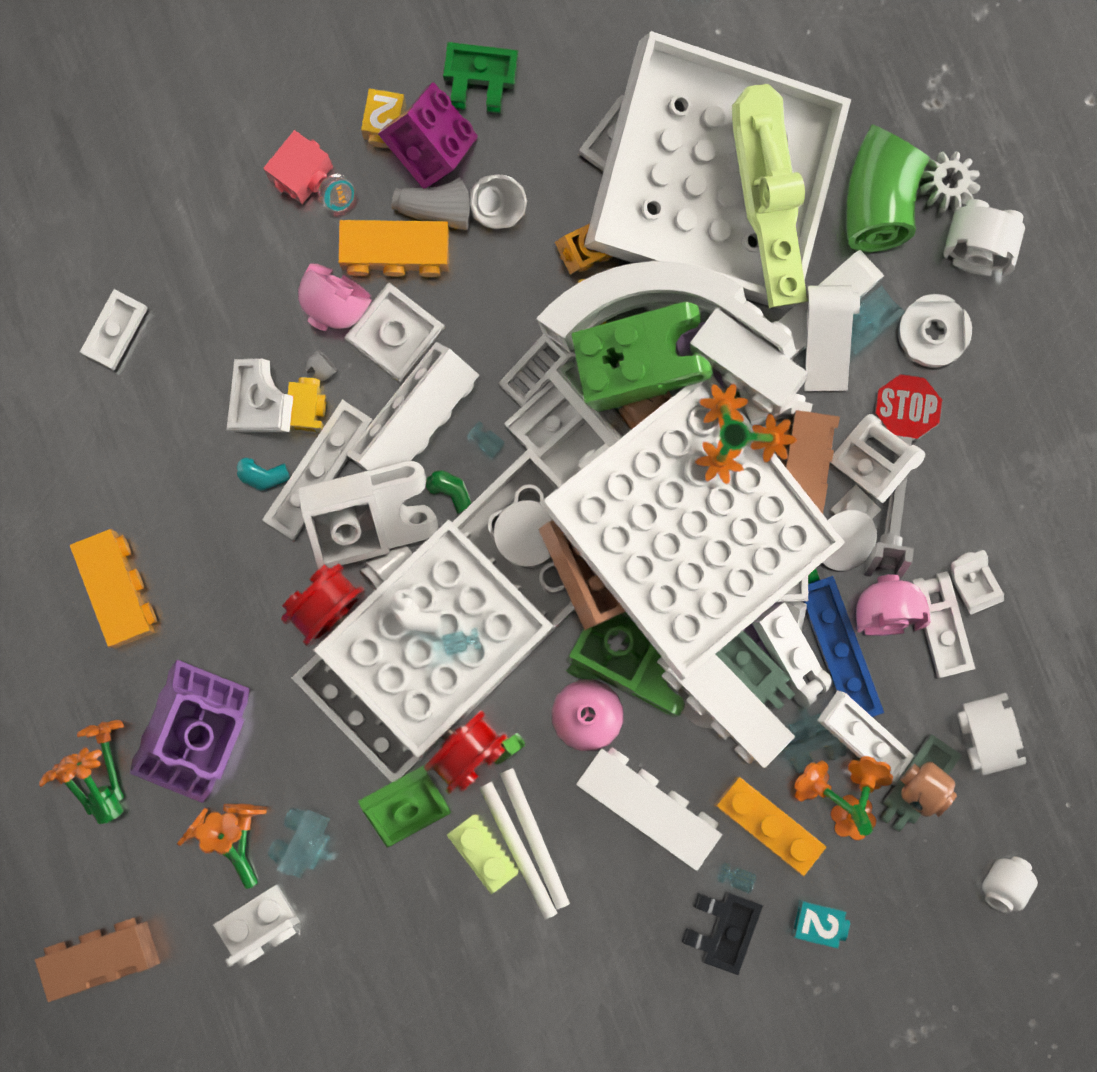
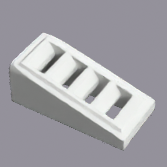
M543 334L498 384L523 407L550 382L548 377L556 369L572 361L576 355L573 351H567ZM548 345L560 356L557 361L544 350ZM537 356L550 367L547 372L534 361ZM527 366L540 378L537 383L523 371ZM516 377L531 389L527 394L513 382Z

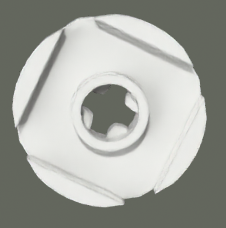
M941 294L925 295L908 306L898 326L899 342L905 351L906 357L912 362H917L925 367H943L957 360L969 345L972 336V324L965 309L962 310L955 303V300ZM931 322H937L938 328H944V334L939 335L938 340H932L931 335H927L925 329L931 326Z

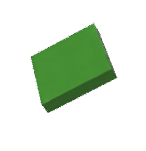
M424 765L358 801L363 813L386 847L394 845L451 813L429 773L423 768Z

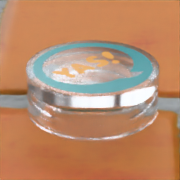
M334 174L322 181L318 189V197L328 210L342 212L353 204L356 197V189L347 177L341 174Z

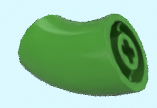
M873 124L863 139L853 164L846 199L848 245L854 250L864 252L891 249L908 242L914 237L916 232V193L923 171L930 159L929 156L910 143Z

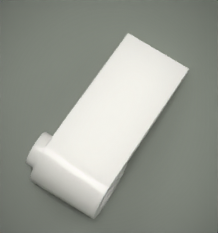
M852 285L807 286V342L805 359L807 376L804 382V391H848L853 314H859L860 311L859 292H853Z

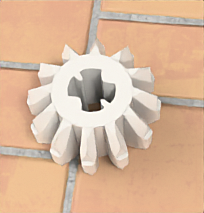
M944 152L938 154L937 162L929 159L926 165L927 171H923L920 179L926 183L920 187V194H931L926 202L927 206H932L936 201L939 202L940 213H944L949 204L955 212L958 208L962 207V203L967 205L968 200L973 199L971 194L978 193L980 190V185L974 182L980 175L979 171H968L972 160L968 158L962 164L959 162V152H954L950 160ZM946 176L950 177L949 181L955 180L956 184L953 188H949V183L947 186L943 184L942 181Z

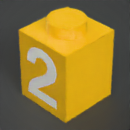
M369 88L361 132L363 139L368 140L370 145L388 148L378 133L384 126L405 112L406 101L404 94Z

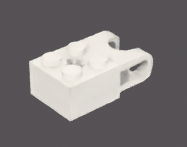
M415 461L402 462L298 488L301 512L318 569L323 565L332 568L339 563L345 565L389 554L390 548L426 540L437 531V518L431 508L426 505L406 506L402 504L405 500L420 494L425 488L426 475L419 463Z

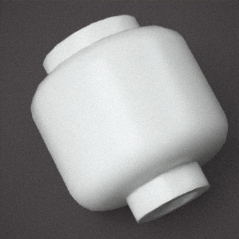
M1013 856L1012 859H997L982 884L983 892L986 895V902L996 910L1006 914H1010L1012 911L1023 910L1038 884L1036 876L1031 872L1032 866L1024 859Z

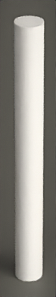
M512 768L500 773L556 910L569 905V900L514 769Z
M490 782L480 787L479 790L544 919L546 920L556 915L557 911L493 783Z

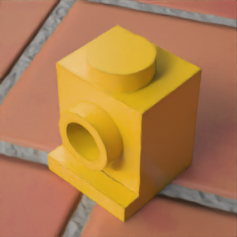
M300 377L298 383L289 382L288 395L293 396L290 430L320 433L324 425L322 421H318V416L324 417L326 410V395H321L320 380Z

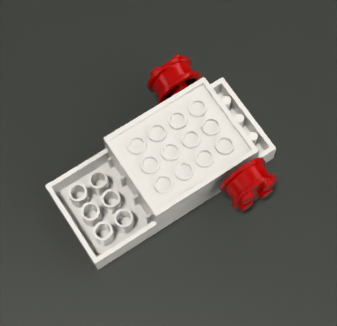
M531 448L524 452L453 522L447 520L347 618L346 616L361 600L366 590L363 586L356 588L342 574L344 567L340 563L332 568L323 565L309 579L313 584L303 593L296 591L282 605L286 612L282 616L281 621L285 625L292 623L305 637L303 644L306 647H310L333 628H336L314 649L317 654L292 679L391 782L407 775L432 749L444 740L440 745L441 749L423 768L427 772L433 769L448 785L446 792L449 795L457 788L464 792L479 777L475 771L484 762L491 766L506 751L501 745L508 736L505 733L498 735L484 720L486 713L483 710L474 716L464 727L460 726L457 730H454V728L575 611L551 557L538 565L520 566L508 561L500 553L495 543V523L505 508L519 501L528 500L540 503L564 484ZM399 590H407L413 595V600L421 612L440 614L439 633L404 628L391 609V600L394 594Z

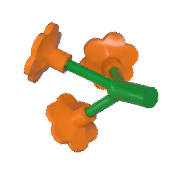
M863 756L860 760L849 762L848 770L851 772V780L860 784L859 789L862 791L860 799L853 795H846L841 798L831 791V786L827 783L829 780V774L827 773L828 763L820 761L817 764L814 762L808 764L803 774L795 782L794 787L797 790L795 794L796 799L802 802L806 799L812 800L819 795L822 798L828 797L835 802L837 806L832 808L830 816L836 822L834 829L840 837L850 836L853 840H862L866 835L871 834L876 825V817L871 813L872 803L868 800L869 793L880 789L882 786L892 784L893 775L890 773L891 767L889 764L881 761L877 762L870 756Z
M224 804L223 811L230 813L223 815L218 812L210 813L206 817L205 823L204 818L208 809L204 808L177 842V845L181 846L192 838L197 839L199 847L204 853L215 851L229 859L244 888H252L258 881L245 857L247 830H251V818L255 815L266 814L267 807L251 804ZM238 841V851L232 846V843Z

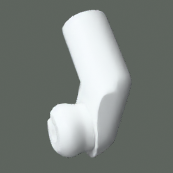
M399 590L394 594L391 600V609L404 628L439 633L440 614L421 612L413 600V595L407 590Z

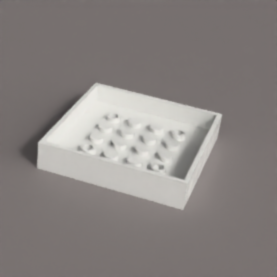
M650 31L638 42L584 247L632 263L666 261L692 264L710 269L742 285L745 299L769 306L758 238L747 219L733 133L732 105L748 86L769 84L783 97L784 124L792 173L799 172L801 174L805 187V199L803 204L798 206L796 231L805 280L851 99ZM676 100L683 103V112L676 110L674 105ZM648 203L656 206V215H651L647 211ZM749 236H753L756 239L757 245L755 248L748 244ZM798 304L779 306L774 308L784 311L789 308L795 307Z

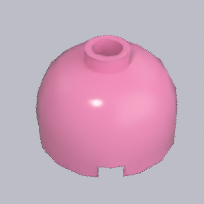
M310 264L298 288L300 306L309 315L307 321L322 331H327L328 327L334 329L349 328L357 323L367 310L372 300L369 299L371 295L350 278L343 275L340 279L330 275L332 269L319 264Z
M895 574L878 577L876 584L870 585L861 593L856 605L857 632L860 633L865 629V635L886 636L904 634V628L914 624L915 631L929 626L931 623L927 599L921 589L911 582L899 581V575Z
M579 679L566 685L556 696L552 706V725L557 736L567 746L579 751H596L608 746L618 736L623 724V706L618 694L607 684L595 679ZM585 708L586 714L581 718V712ZM589 708L594 710L595 714L589 713ZM587 717L593 718L592 721H585Z

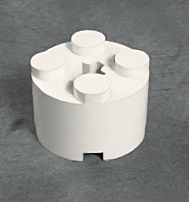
M968 200L966 206L960 207L954 212L943 252L944 257L947 259L949 255L954 258L952 263L954 266L970 273L991 276L993 270H1003L1001 276L1011 274L1015 269L1025 231L1024 224L1022 223L1023 215L1015 210L1001 211L990 208L988 203L982 200Z
M1006 693L962 704L963 711L957 714L962 735L969 733L973 747L967 749L972 770L980 769L982 775L1026 764V758H1018L1016 750L1022 749L1023 745L1012 707L1004 709L1002 704L1003 701L1008 700Z

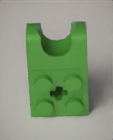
M690 302L677 303L571 333L585 403L595 411L602 412L667 394V391L710 379L712 376L711 365L703 356H677L676 342L680 336L691 329L697 328L700 324L699 307ZM617 362H619L620 366L615 369Z
M627 612L587 630L582 628L566 661L669 716L679 717L684 710L685 701L683 698L672 691L661 676L665 670L657 661L662 656ZM618 635L623 638L621 644L625 645V649H619L615 652L610 648L611 644L608 643V638L613 639Z

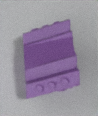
M176 660L168 671L166 685L159 693L154 713L149 725L142 734L140 748L132 759L130 774L203 803L211 793L216 779H221L245 720L242 718V715L247 706L249 688Z

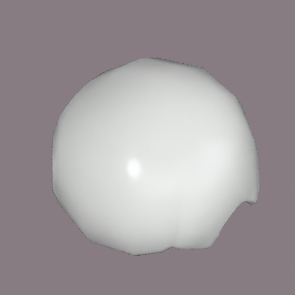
M498 174L480 178L470 190L471 214L484 227L492 229L510 228L525 214L527 198L524 188L512 177Z

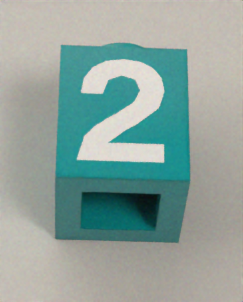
M799 900L791 936L796 939L838 949L840 941L846 942L850 920L845 919L847 912Z

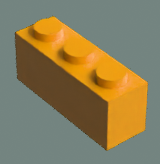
M340 220L339 265L341 270H347V274L353 276H365L369 274V271H383V275L403 276L405 271H419L420 276L437 277L440 276L441 272H449L448 222Z
M109 529L70 544L108 647L115 649L155 633L152 624L156 623L157 619L149 602L144 604L139 590L144 589V585L136 568L131 570L127 556L131 555V551L125 536H118L117 532Z
M736 777L714 804L716 808L802 876H805L827 848L740 777Z

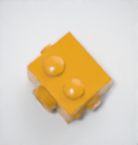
M590 224L555 241L561 255L560 258L564 261L570 274L576 271H587L594 265L593 263L597 261L605 262L613 257L584 247Z

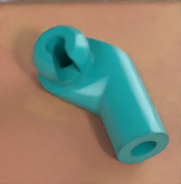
M243 458L236 466L237 476L241 482L261 491L287 482L290 479L285 463L266 470L256 465L253 459Z

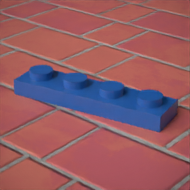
M834 576L808 584V601L802 602L807 604L806 613L829 675L833 680L835 691L845 692L871 717L883 714L884 710Z

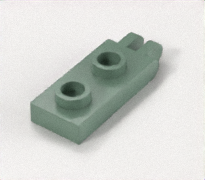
M744 630L715 653L763 704L770 700L780 710L785 704L775 693L780 690L788 699L795 695L785 684L790 680L789 676Z
M929 734L905 772L913 764L921 767L926 762H933L949 775L962 755L933 734ZM901 778L883 801L888 808L881 817L882 821L888 823L894 814L898 813L900 817L893 826L898 832L903 829L908 821L915 824L921 816L918 811L903 800L901 792L905 784L900 781Z

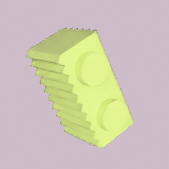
M474 814L448 833L447 837L489 893L493 894L518 875L519 867H514L515 862L510 861V856L505 855L506 850L501 849V844L496 843L497 838H492L493 832H488V826H483L484 821L479 820V815Z

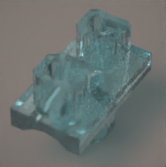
M882 285L860 303L859 314H853L850 351L854 355L858 354L905 313L893 301Z
M805 707L798 710L800 721L788 725L790 732L795 738L781 751L797 773L804 772L806 766L813 762L810 752L819 748H823L828 760H836L847 755L846 746L817 721L823 712L810 717Z
M291 808L284 820V826L295 831L290 844L277 839L273 842L268 852V856L279 865L277 870L287 875L291 874L301 878L306 867L314 870L320 858L331 861L333 854L325 850L330 836L324 834L330 818L308 809L302 811Z

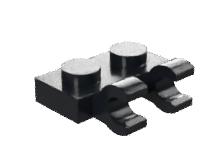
M729 892L726 893L723 902L698 893L693 907L718 916L713 933L709 937L686 928L681 942L705 951L703 963L739 976L763 905Z

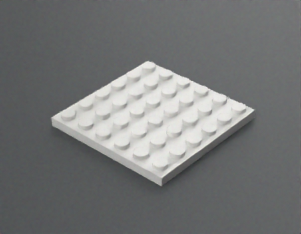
M713 375L706 381L683 388L540 502L680 680L690 676L845 544L840 535L775 453L769 462H764V448L759 450L750 448L754 441H749L746 447L742 448L741 454L733 459L740 463L744 470L742 472L729 470V484L723 483L719 473L712 480H705V474L709 467L699 466L695 461L702 456H708L702 447L703 442H709L717 449V444L720 440V426L718 418L710 423L704 422L705 415L711 409L705 408L699 401L702 398H713L711 391L713 384L718 385L723 394L725 393V390ZM738 408L737 410L744 418L743 422L748 426L750 432H754L752 424Z

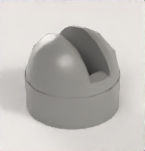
M319 349L306 362L307 374L315 370L316 372L312 378L319 379L320 381H325L337 371L330 359Z

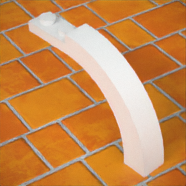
M651 261L633 263L598 273L564 292L536 318L543 334L571 352L574 348L571 335L573 332L598 326L620 313L635 308L690 302L696 304L700 310L710 314L716 308L788 359L795 352L792 332L778 321L771 323L762 317L763 313L754 304L746 301L742 285L710 269L678 262Z

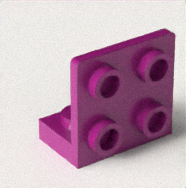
M434 82L423 90L406 112L384 126L378 133L423 189L453 171L477 139V134L470 122L461 116L452 105L448 95L440 90Z

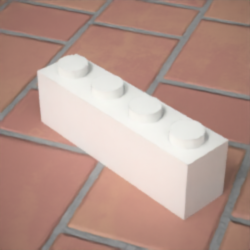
M436 342L346 455L365 471L411 461L415 455L424 451L434 431L448 421L452 413L451 410L458 401L472 391L474 381L478 378L479 374L450 348Z
M715 654L684 680L678 678L663 657L657 661L665 670L661 675L662 678L676 691L682 687L690 695L685 701L699 715L702 716L706 712L714 720L710 726L725 741L731 737L738 744L734 751L749 765L755 761L763 768H766L795 738L781 721Z
M613 747L608 752L601 748L576 785L697 871L723 835L716 830L719 823L702 811L698 817L686 809L689 801L675 791L671 790L666 795L656 787L659 780L641 768L638 774L626 766L629 759Z

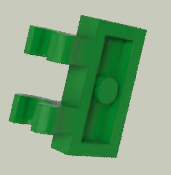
M447 42L443 80L453 82L450 100L452 105L456 109L465 110L468 84L488 86L486 112L501 114L503 88L514 89L518 50Z

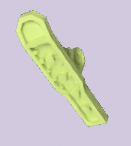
M769 84L748 86L732 105L733 133L747 219L758 238L769 308L805 303L808 299L796 231L798 206L804 202L805 187L801 174L799 172L792 173L784 124L783 97Z

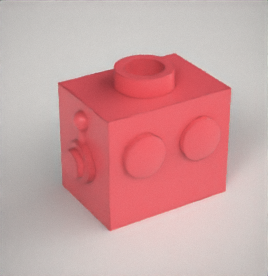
M294 130L263 169L268 179L275 184V189L280 193L285 192L289 194L291 198L303 204L312 192H318L325 184L327 173L333 167L329 155L319 148L320 145L317 142L306 139Z

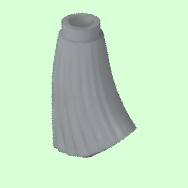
M460 177L450 183L437 187H427L425 189L396 188L393 194L392 209L398 210L399 213L422 221H446L451 228L468 230L472 218L470 194Z

